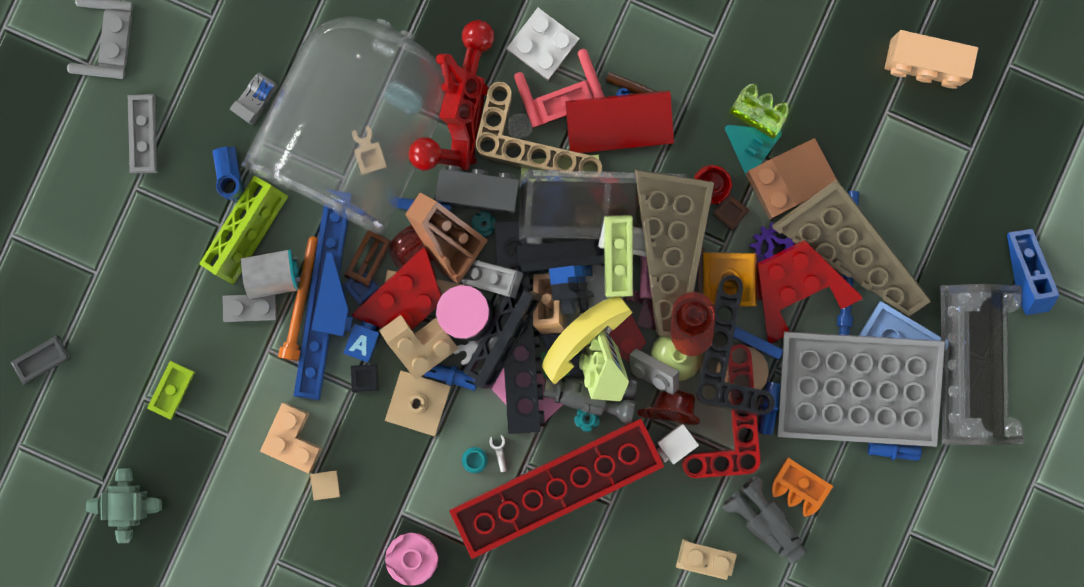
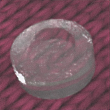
M514 114L507 122V131L512 138L525 140L533 131L529 117L525 114Z

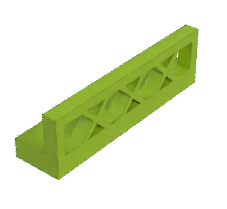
M254 175L199 264L216 276L234 285L242 272L241 258L253 255L287 200L288 195ZM258 186H263L258 195L254 197V192ZM246 209L245 216L240 219L241 213ZM233 231L232 237L226 242L228 234ZM219 254V258L217 259L216 263L214 264V266H211L210 263L214 259L215 255Z

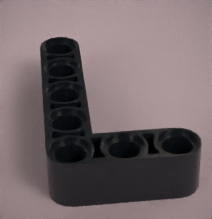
M727 275L718 283L696 387V397L704 405L763 416L770 413L775 406L774 397L770 392L724 382L743 292V283L740 278L735 275ZM726 282L733 283L736 286V293L733 295L726 294L723 290V284ZM720 308H727L731 312V319L728 321L721 320L718 316V310ZM716 333L722 334L726 339L725 346H716L712 341L713 335ZM711 359L717 360L721 365L720 372H710L707 367L708 361ZM710 385L715 389L716 395L713 399H706L703 396V386ZM730 391H737L741 394L742 400L739 405L730 403L728 399ZM758 396L764 397L768 402L767 409L764 411L757 409L755 406V399Z

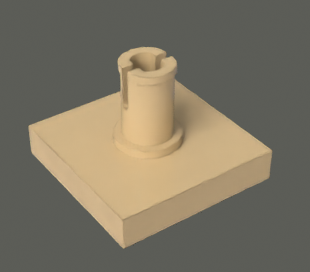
M400 371L385 421L436 436L451 386L424 377L415 380L411 373Z

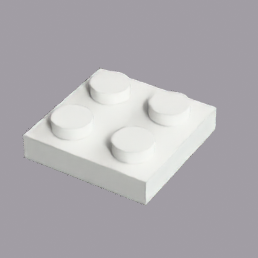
M537 8L506 49L549 81L580 38L540 8Z

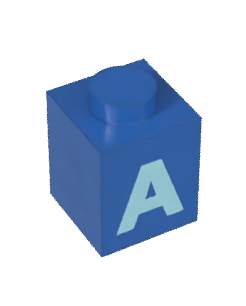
M362 321L361 326L354 324L343 354L370 363L381 333L376 332L377 326Z

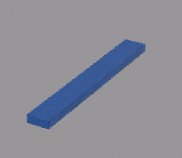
M326 189L294 389L295 397L314 400L321 399L331 334L313 331L312 325L326 252L334 254L339 273L341 272L352 193Z

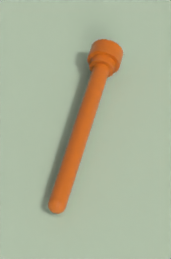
M315 236L308 239L287 342H284L283 347H280L279 358L299 361L301 351L298 350L299 345H297L317 251L318 238Z

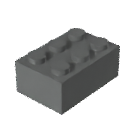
M446 165V169H439L435 201L441 204H450L451 207L515 216L519 180L514 178L515 175L509 173H499L498 177L489 176L486 170L473 169L472 173L463 172L462 167Z

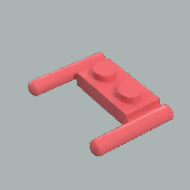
M586 49L578 51V57L587 78L586 81L576 83L534 100L524 74L518 72L514 75L532 128L566 117L565 101L604 97Z

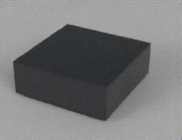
M377 364L351 366L352 392L379 391Z

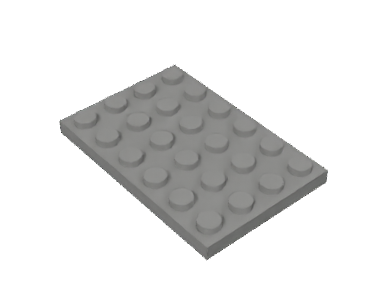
M784 331L777 436L937 447L945 341Z

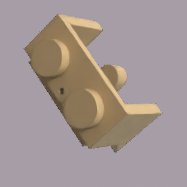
M683 539L676 568L727 580L728 576H732L737 554L734 551L728 550L727 552L691 543Z

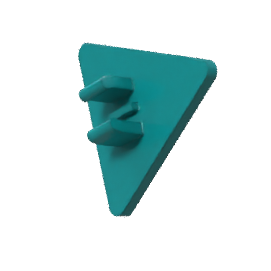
M727 125L725 127L726 134L745 175L749 170L761 165L782 135L780 130L735 125Z

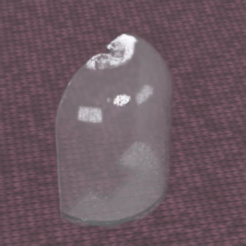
M339 17L319 25L305 39L240 167L286 190L291 189L332 209L335 214L382 236L398 205V198L402 197L416 169L409 160L408 151L410 145L421 137L431 138L440 121L439 114L445 96L441 86L445 79L436 59L424 47L414 41L416 37L404 30L399 32L391 28L392 25L382 19H378L376 22L362 17Z

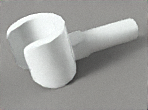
M501 435L502 444L496 447L493 445L492 437H490L489 443L491 448L496 451L500 471L505 472L507 468L503 448L506 445V441Z

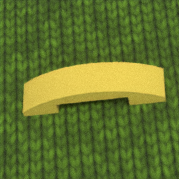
M620 296L610 297L585 311L555 340L541 366L552 383L556 384L574 367L570 360L604 328L609 326L614 330L633 313Z

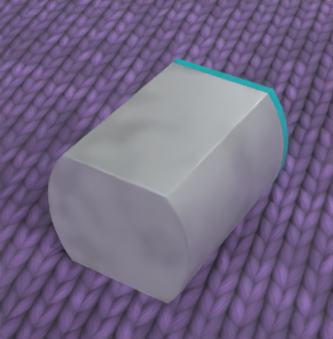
M291 249L241 258L243 284L249 299L299 290L298 281H300L296 262L298 258H294Z

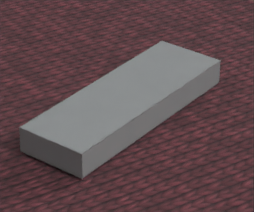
M154 94L128 95L130 173H158L156 96Z
M474 260L460 281V284L516 299L523 273Z

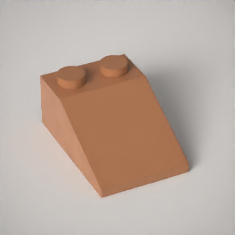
M815 138L764 162L746 173L747 179L769 220L804 203L836 180Z

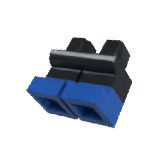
M592 266L550 268L553 301L560 300L561 315L579 314L589 309L588 298L594 297V294L590 290H586L585 277L593 276Z

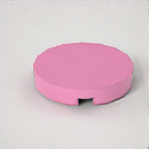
M460 285L450 288L441 296L437 304L436 316L439 325L447 334L455 338L468 339L477 336L489 321L490 308L487 299L479 290L471 286Z
M412 532L402 534L391 542L386 551L387 571L394 580L403 585L422 584L431 578L437 568L438 555L436 547L429 538L422 534Z

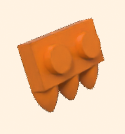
M787 457L773 479L772 494L773 497H778L789 489L787 498L789 507L796 506L805 499L803 515L807 517L819 510L833 486Z

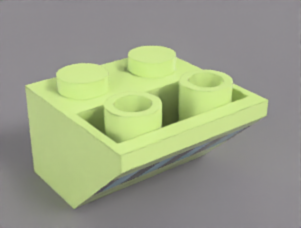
M603 329L587 344L584 354L580 356L579 367L583 370L585 387L588 388L591 399L621 401L629 380L618 346L606 330Z

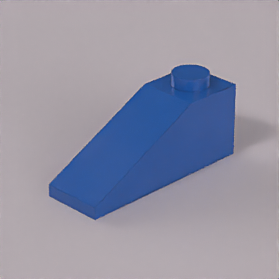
M1033 229L1009 232L1007 239L1016 291L1025 315L1049 312L1060 295Z
M326 252L312 330L345 337L346 331L351 332L353 316H349L350 309L333 253Z

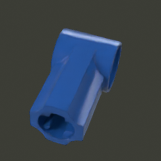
M226 146L212 150L218 193L229 201L240 199L244 192V185L241 182L236 147ZM231 181L235 182V190L232 193H225L226 184Z

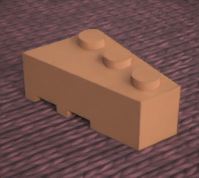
M419 193L405 215L441 273L459 284L488 240L437 201Z

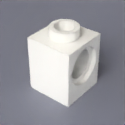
M680 424L656 442L659 446L657 452L665 463L670 460L672 464H675L699 446L683 424Z

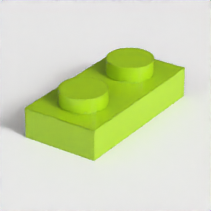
M170 361L147 409L172 420L195 372L174 361Z

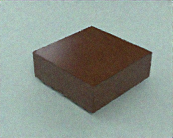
M729 195L712 215L733 231L748 213L749 209L732 195Z

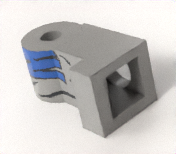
M257 73L238 101L233 103L230 110L251 125H254L269 103V99L277 88V83L262 73Z

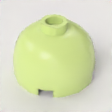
M686 331L685 339L659 336L653 344L651 357L678 370L679 381H685L694 376L700 369L703 349L698 339Z

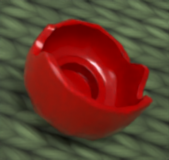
M707 165L696 172L694 179L714 182L710 204H719L730 195L733 186L730 174L723 167Z

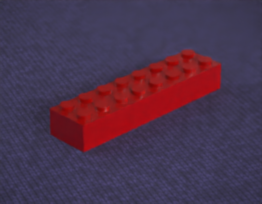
M639 418L451 508L449 512L471 559L651 474L663 468L664 465L642 419Z

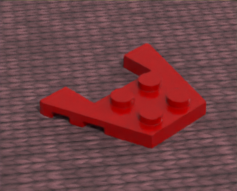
M806 240L757 263L766 337L770 344L783 338L784 331H790L780 310L822 289L831 288L841 309L862 300L860 293Z

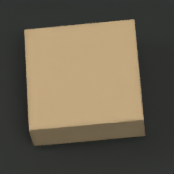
M337 470L310 474L314 500L341 496Z

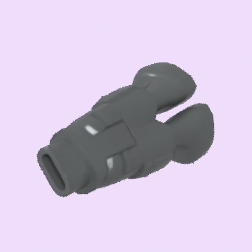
M546 377L543 397L555 399L554 403H562L569 408L581 409L583 412L599 416L607 412L617 416L624 423H631L635 406L633 399L636 392L637 377H628L629 383L620 402L591 399L589 390L585 387V378L564 377L563 381L560 379L554 384L550 378Z
M756 474L743 484L741 491L760 509L758 513L749 506L740 492L730 495L721 507L727 513L736 512L746 518L745 527L756 538L761 539L773 551L779 553L781 558L785 557L790 564H793L807 550L800 543L802 539L797 537L796 531L786 519V515L775 500L767 501L762 491L763 480Z

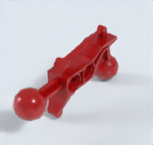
M474 20L465 25L462 31V41L467 51L462 68L457 65L450 54H438L436 56V62L441 64L442 75L445 79L441 86L445 96L439 118L447 123L452 138L451 149L440 148L437 141L431 138L421 137L416 139L410 145L408 155L410 162L417 169L426 171L435 168L438 164L462 167V170H469L470 164H476L477 162L476 157H474L476 139L481 122L484 96H487L489 88L484 83L485 79L477 76L476 72L481 53L491 48L494 42V31L492 26L486 21Z

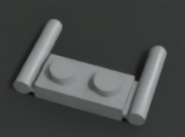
M75 0V4L78 7L105 9L98 58L99 66L69 63L67 71L71 74L124 79L133 2L119 0Z

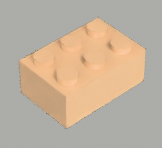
M900 30L891 38L884 69L890 70V74L897 77H906L907 74L916 76V80L920 82L931 83L934 80L942 82L941 86L957 89V86H962L972 79L978 47Z

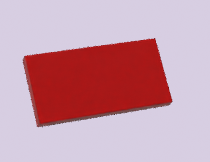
M669 90L565 101L569 151L585 153L674 143L671 92Z

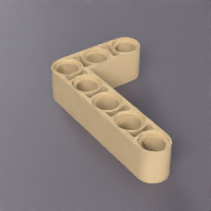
M496 82L490 86L476 139V149L481 158L584 183L597 182L602 174V164L594 156L504 136L512 103V92L510 87L504 82ZM499 90L507 93V98L504 101H496L493 98L494 93ZM490 116L500 117L501 123L496 127L489 126L487 120ZM484 141L494 142L495 148L490 152L483 151L481 145ZM509 147H518L521 150L520 155L516 158L509 157L506 154ZM537 152H541L546 155V160L541 164H537L532 161V156ZM561 158H568L572 162V166L567 170H562L558 167L557 162ZM587 164H593L597 167L598 171L595 175L588 176L583 172V167Z

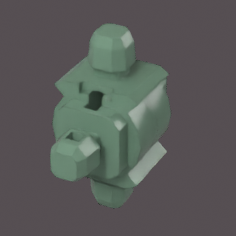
M118 468L115 476V481H118V485L108 486V492L101 493V498L87 500L86 511L101 514V520H108V526H118V530H115L118 543H130L133 535V530H130V526L140 525V520L147 518V514L161 511L162 500L153 497L147 498V491H140V485H130V481H133L131 469Z

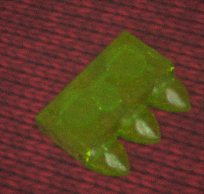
M747 85L739 94L729 113L774 139L788 116V105L786 102H782L773 108L771 93L763 94L757 98V85Z

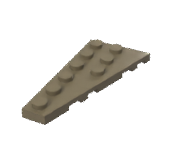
M635 169L656 333L659 336L685 339L714 182Z
M837 179L772 225L774 230L780 234L783 233L796 244L806 240L834 269L848 278L851 277L865 289L879 295L884 301L907 316H911L931 302L928 295Z

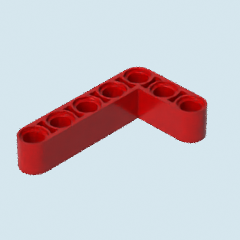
M733 344L727 366L728 383L734 384V379L738 375H745L748 379L746 387L754 388L751 351L743 344ZM738 348L743 349L746 353V358L741 363H735L732 360V353ZM730 391V403L737 405L741 402V394L737 391ZM730 410L734 449L689 453L684 457L682 463L685 473L691 478L751 474L757 471L760 466L757 416L750 414L739 415L736 411ZM742 428H750L752 431L751 439L746 442L740 441L738 433ZM751 454L754 456L753 465L748 468L742 467L740 463L742 456ZM724 456L728 459V465L725 469L718 470L714 467V461L717 457ZM697 458L701 460L702 467L699 471L691 472L688 469L687 465L691 459Z

